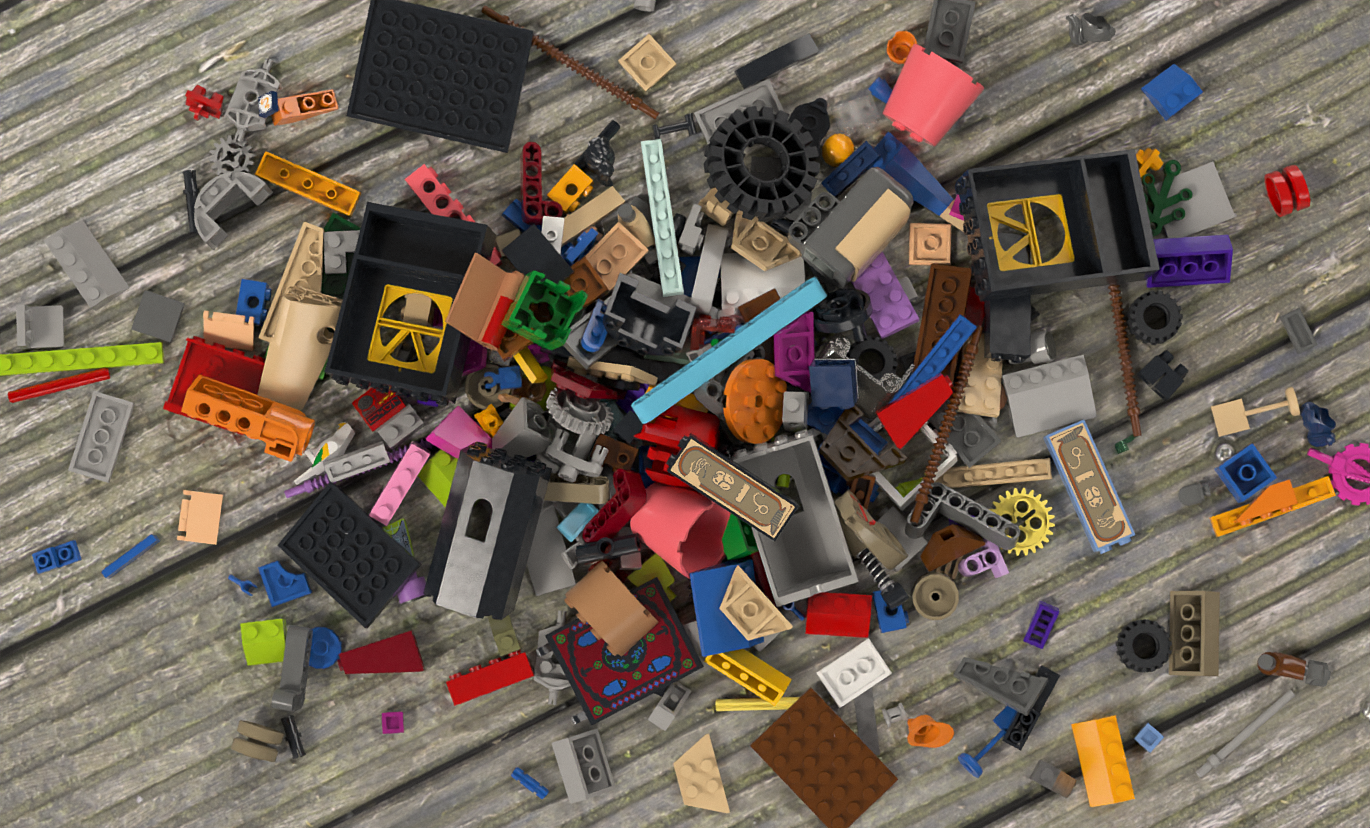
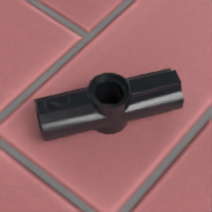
M635 533L611 539L604 537L597 542L578 545L575 552L578 563L586 564L605 559L615 560L619 556L639 553L642 547L639 536ZM611 545V550L605 553L606 547Z

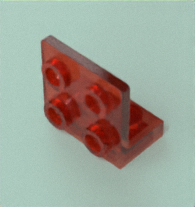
M700 314L699 317H695L692 325L690 350L699 351L700 345H704L706 331L735 333L737 321H732L733 318L725 316L720 317V319H712L711 315Z

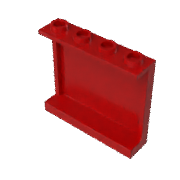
M193 336V339L187 338L186 341L188 342L168 401H165L163 409L209 424L206 420L192 418L186 413L181 412L187 389L191 386L189 383L191 372L208 358L219 357L224 363V368L214 380L258 395L265 359L255 355L252 358L244 356L245 352L233 349L232 352L224 350L225 346L213 342V345L206 344L205 339ZM210 361L211 366L206 371L208 373L213 369L218 371L220 362ZM196 373L193 375V377H194L193 382H194L195 379L199 376V375H197ZM212 425V426H215V427H219V428L228 430L227 428L222 427V426H220V425ZM234 432V433H237V434H240V435L245 436V434H242V433H239V432Z

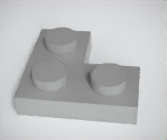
M360 230L324 232L326 275L347 274L346 253H355Z

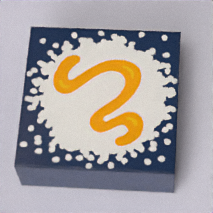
M271 90L258 97L259 117L266 118L278 112L277 92Z

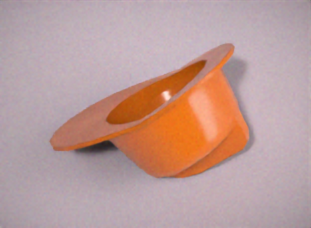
M920 715L907 721L909 726L907 740L911 746L937 748L949 743L953 738L954 730L949 724L936 722L929 715Z

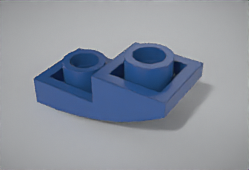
M76 540L32 554L38 574L82 560Z

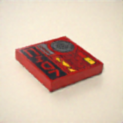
M370 388L352 402L372 432L406 407L396 393L388 391V394L377 392L375 388Z

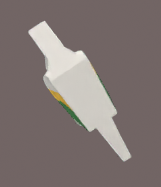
M339 423V428L333 436L325 439L317 448H310L305 451L313 466L294 480L296 485L315 474L319 475L324 472L323 462L344 455L347 446L355 435V432L348 423Z

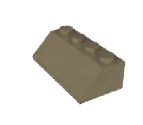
M1170 591L1169 641H1172V646H1170L1172 652L1169 655V675L1219 677L1220 592Z

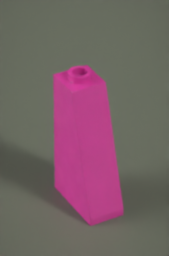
M459 405L425 438L431 444L457 459L461 449L477 441L487 444V447L492 449V438Z

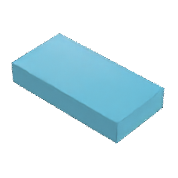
M579 503L556 528L572 542L599 510L591 503Z

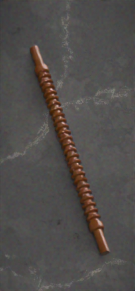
M486 5L481 10V13L498 23L524 28V26L520 27L519 23L515 24L514 20L510 21L508 16H502ZM539 35L533 37L532 47L537 46V50L542 49V53L546 52L547 56L551 55L552 59L556 58L557 62L561 61V65L566 64V68L571 67V71L576 70V74L581 73V77L586 76V80L590 79L592 80L591 83H597L596 86L600 85L602 90L605 88L607 93L611 92L612 96L616 95V99L621 98V102L626 101V105L630 104L634 110L639 109L655 120L660 113L643 103L641 98H635L634 94L630 95L629 91L625 92L624 88L620 89L619 85H614V82L610 83L608 78L605 80L604 75L599 76V72L594 73V69L589 70V66L584 67V63L579 64V60L575 61L574 57L570 58L569 54L565 55L564 51L560 52L559 48L555 49L554 45L550 46L548 41L545 43L544 38L539 39Z
M1113 284L1108 286V289L1111 290L1109 295L1112 296L1109 300L1112 301L1110 305L1113 307L1111 312H1114L1112 318H1115L1113 324H1116L1114 330H1117L1115 335L1118 336L1116 341L1119 342L1117 347L1120 348L1118 353L1121 354L1119 359L1122 360L1120 365L1123 366L1120 370L1124 372L1121 376L1124 377L1122 381L1125 383L1123 388L1126 389L1124 394H1127L1125 400H1128L1126 406H1129L1127 414L1131 418L1133 437L1142 436L1139 421L1141 412L1140 408L1137 407L1139 402H1136L1138 396H1135V393H1137V390H1134L1136 384H1133L1135 378H1132V375H1134L1131 371L1133 367L1130 365L1132 363L1130 361L1132 356L1129 355L1131 350L1128 349L1130 344L1127 343L1129 338L1126 337V334H1128L1125 331L1127 326L1124 325L1126 320H1123L1125 314H1122L1124 308L1121 307L1123 302L1120 301L1122 299V296L1119 295L1121 291L1118 289L1120 285Z
M976 325L977 329L973 333L971 342L966 346L965 351L967 353L963 355L965 359L962 360L963 365H960L961 370L958 371L960 375L956 376L958 381L954 382L956 387L952 388L954 392L951 395L952 398L948 399L950 404H947L946 415H943L944 421H941L943 425L939 427L941 431L937 432L939 437L935 438L937 443L933 444L935 448L931 450L933 454L930 455L931 460H928L929 466H926L927 471H924L925 477H922L923 483H920L922 487L918 489L919 493L915 497L916 504L910 522L915 524L919 522L924 504L928 503L929 497L927 495L931 494L929 489L933 488L931 483H934L935 472H938L937 466H940L938 462L942 460L940 456L944 455V452H942V450L946 449L944 444L948 443L946 439L950 437L948 433H951L950 427H953L954 416H957L956 410H959L957 406L961 404L959 400L963 399L961 394L965 393L963 388L967 387L965 382L967 383V377H970L969 371H972L971 366L974 365L972 361L976 360L975 355L979 352L978 344L984 327Z

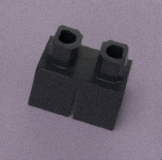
M1168 350L1159 356L1153 357L1136 374L1149 387L1164 374L1151 388L1164 402L1184 382L1183 379L1189 371L1181 363L1174 370L1171 369L1168 364L1174 359V356Z

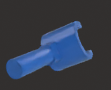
M233 575L228 577L229 580L238 584L244 593L253 596L249 592V588L252 586L257 588L254 583L249 580L241 581Z
M794 602L781 605L785 610L793 612L801 621L805 619V616L794 606Z

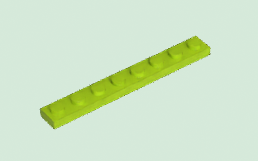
M163 343L1 354L0 376L164 364Z

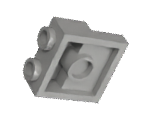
M693 204L679 240L681 253L691 257L695 254L696 249H701L704 241V235H702V229L700 228L704 213H702V206Z

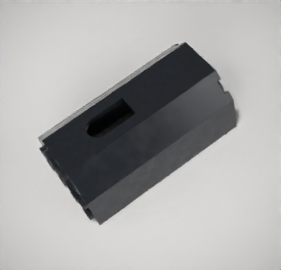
M477 441L461 449L423 593L427 597L433 596L432 601L436 605L474 618L483 619L484 616L492 615L493 619L502 620L513 612L552 468L546 467L547 464L540 461H528L522 455L516 454L514 457H510L507 455L506 450L488 448L487 444ZM478 499L488 500L493 507L485 542L466 535L472 510Z

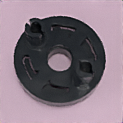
M837 289L828 293L825 299L809 309V312H813L814 328L820 332L839 333L852 329L855 341H864L868 337L864 322L871 316L873 307L869 295L862 290Z

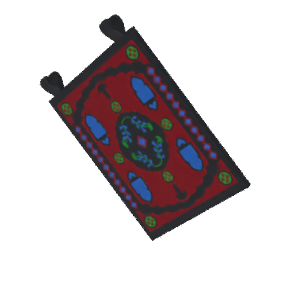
M658 577L630 591L659 623L622 657L619 654L614 656L607 649L609 644L603 638L598 640L590 631L593 627L588 622L583 624L579 618L545 635L548 644L536 650L539 657L553 651L583 709L582 712L571 717L573 724H578L588 718L592 726L704 667Z

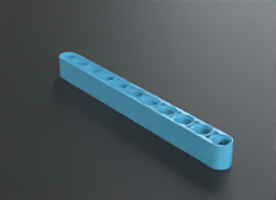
M813 277L795 288L634 401L631 406L642 424L656 418L825 299L827 294L817 277Z

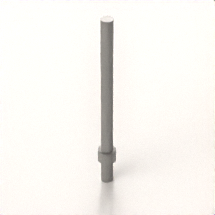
M1291 690L1287 691L1218 753L1212 754L1207 758V762L1195 773L1202 778L1212 768L1216 769L1221 764V760L1294 698L1295 694Z

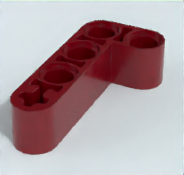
M527 142L523 146L520 156L521 218L528 225H542L543 216L553 217L547 211L553 210L557 213V216L554 217L561 218L563 208L558 202L542 201L541 147L536 142ZM529 152H531L532 155H533L532 161H529V160H530V153H529ZM531 170L535 172L536 175L529 176L526 173V171ZM533 190L536 195L530 196L526 191ZM527 210H534L537 215L530 216Z
M622 468L615 471L613 484L616 493L586 524L583 529L584 541L592 543L604 537L613 538L645 504L647 493L641 475L638 472Z

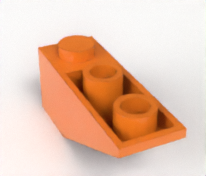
M331 89L279 98L278 112L272 114L271 117L274 126L338 110L339 107L334 90Z
M1290 479L1265 487L1233 520L1234 524L1240 522L1241 526L1252 523V518L1260 516L1262 520L1273 516L1272 512L1279 509L1281 513L1293 510L1292 505L1298 502Z

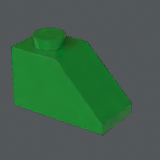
M731 513L722 537L723 549L728 560H740L759 551L752 527Z

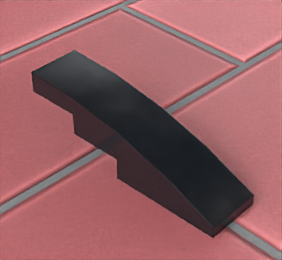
M809 33L753 60L734 72L743 89H747L778 75L783 70L797 65L800 61L817 54L819 50Z

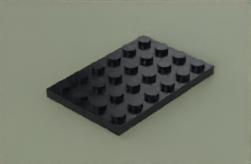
M330 482L277 545L364 628H369L422 565L334 482Z

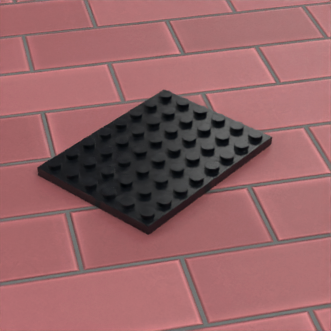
M371 0L346 116L508 153L535 31L401 0Z

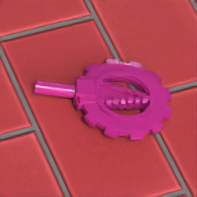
M1360 443L1356 447L1353 444L1347 445L1342 453L1338 451L1332 457L1314 448H1309L1307 455L1328 464V474H1332L1331 484L1333 489L1336 488L1339 494L1337 496L1343 501L1345 499L1350 500L1352 505L1360 506V502H1366V505L1370 504V486L1359 490L1350 486L1346 480L1347 478L1370 484V472L1353 461L1355 459H1362L1370 463L1369 444Z

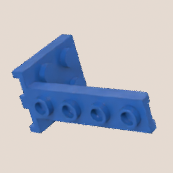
M517 199L502 213V216L522 233L532 226L523 222L521 218V202ZM527 210V213L530 216L536 215L531 210ZM535 225L540 231H542V225ZM591 228L588 233L584 231L577 239L578 243L575 246L568 242L561 247V256L569 266L584 258L591 251L598 232Z

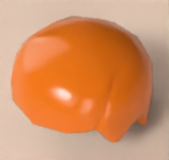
M898 31L892 39L888 40L887 54L891 61L899 65L905 64L914 44L918 45L913 34L908 31Z

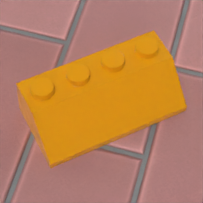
M1116 715L1071 724L1090 807L1135 799Z

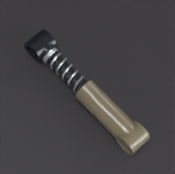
M831 491L833 500H837V495ZM836 506L849 551L854 558L861 559V564L866 566L865 570H869V575L873 576L874 582L878 583L883 600L891 610H894L910 599L899 582H894V580L889 578V574H886L885 568L883 569L880 565L881 563L876 560V557L873 556L856 533L845 524V520L840 515L841 512Z

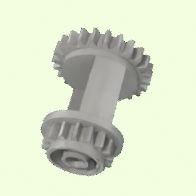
M556 387L555 390L551 391L546 401V408L549 409L548 413H550L547 421L548 424L552 422L556 429L563 430L566 428L580 434L576 445L566 441L563 452L586 461L597 435L600 432L605 434L613 422L614 414L610 412V407H606V402H600L601 399L580 398L575 395V391L570 389L563 390ZM546 451L535 455V461L547 464L546 467L552 468L551 473L559 472L561 466L550 460L545 455Z

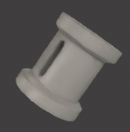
M902 703L888 710L882 709L887 727H890L892 723L908 720Z

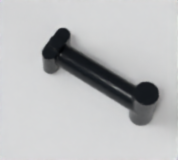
M693 114L684 115L685 122L658 127L657 124L652 125L654 138L660 139V135L688 130L689 136L696 135L697 131Z

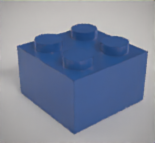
M1253 443L1247 445L1214 468L1238 503L1245 501L1277 478Z

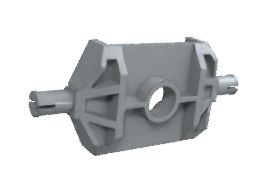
M265 59L262 69L246 70L241 73L225 113L227 119L238 129L233 139L236 143L242 144L247 131L263 130L267 127L265 124L266 118L259 117L258 97L271 90L277 92L278 89H282L279 81L270 74L274 63L271 59ZM256 94L257 98L254 101H247L249 95Z
M558 611L556 626L539 631L538 648L548 644L545 635L565 625L567 611H563L562 617V611ZM553 651L540 657L537 654L534 680L549 689L548 704L552 705L553 698V705H557L559 690L571 685L560 664H555L552 661Z

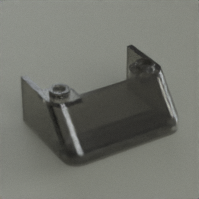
M841 332L834 333L815 359H850L846 356L850 349V341ZM856 363L858 400L855 405L864 413L863 417L867 419L877 417L875 412L888 404L915 366L913 364L900 377L894 373H886L878 380Z

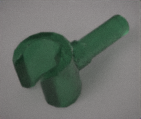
M1132 434L1128 438L1115 444L1117 453L1120 454L1129 450L1127 443H1130L1138 436L1134 437Z

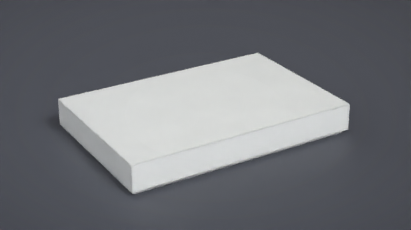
M868 638L816 672L837 706L841 708L892 674V672Z

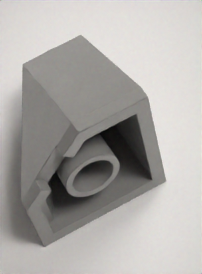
M522 397L492 438V449H504L510 457H514L516 454L529 457L546 451L548 445H551L557 429L552 422L548 424L542 415L544 411L539 404Z

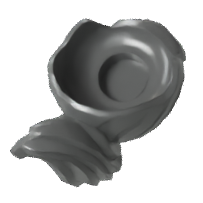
M1085 13L1082 15L1081 21L1074 14L1066 16V20L1069 21L1071 42L1076 45H1083L1088 41L1107 42L1116 33L1112 25L1105 22L1103 16L1095 17Z

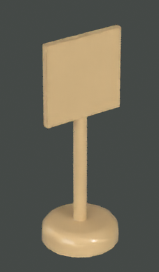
M1293 387L1285 390L1286 401L1245 411L1242 399L1212 406L1211 409L1219 437L1250 429L1247 420L1249 415L1288 406L1291 415H1300Z

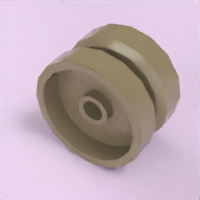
M486 364L485 368L467 376L465 393L471 404L478 410H485L488 405L492 404L496 411H498L508 403L501 402L498 399V395L503 393L511 394L512 389L500 390V384H497L494 388H491V392L488 393L485 390V385L491 384L493 379L491 377H484V373L493 372L498 374V368H500L498 366Z
M928 572L921 575L915 581L912 589V601L916 610L923 617L930 620H942L949 617L956 610L959 602V592L954 581L948 575L941 572ZM938 593L940 597H937V600H933L932 594Z
M240 720L237 731L247 736L248 739L242 737L234 738L231 749L254 759L276 762L278 750L267 745V743L281 744L285 733L260 724Z

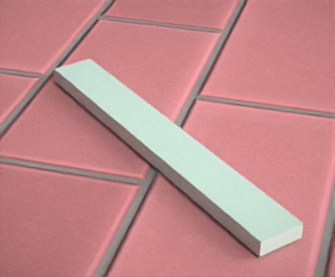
M661 139L641 141L663 297L682 295L684 290Z

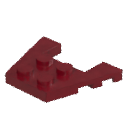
M556 358L552 362L551 381L557 383L556 386L560 389L575 391V395L583 399H624L627 391L608 385L603 386L571 371L565 362Z

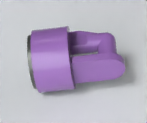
M416 572L397 593L400 604L405 605L427 597L423 593L426 585L424 576L418 578Z

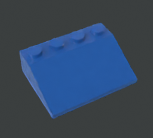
M752 559L730 560L690 573L702 656L748 648L764 642V636L748 641L719 609L737 566L756 585Z

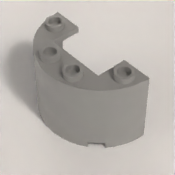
M245 172L224 173L210 180L198 194L194 206L195 226L201 238L213 250L228 237L214 221L240 195L245 193L259 206L273 193L260 178Z

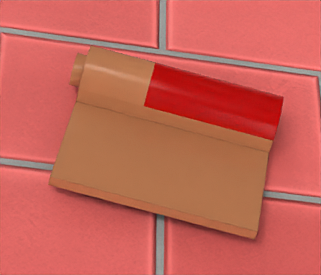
M475 253L445 322L484 347L498 351L507 330L501 324L511 304L516 299V293L525 275L517 271L507 273L478 253Z

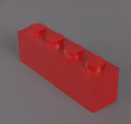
M518 650L508 654L509 658L503 661L499 657L489 661L490 665L482 668L481 665L470 668V673L462 676L460 672L449 676L450 681H447L446 684L454 706L533 677L534 672L527 653H521Z

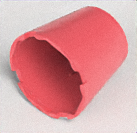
M914 44L882 114L893 122L892 126L898 130H906L911 133L909 136L919 143L924 141L935 147L982 93L984 87L978 82L976 85L973 84L971 76L933 52L928 55L924 53L925 48Z
M655 482L645 489L647 493L646 502L630 521L632 533H637L641 542L689 579L691 572L722 562L726 556L722 537L731 514L729 511L703 494L693 490Z

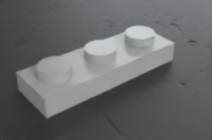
M383 441L327 460L323 462L330 482L333 483L389 463L390 458Z

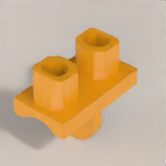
M1147 148L1145 152L1139 149L1136 153L1140 177L1147 174L1146 171L1149 167L1153 171H1157L1164 164L1158 156L1160 152L1157 149L1151 150ZM1148 176L1145 177V182L1147 184L1150 182V178Z
M492 404L474 415L482 429L491 438L494 437L504 423Z

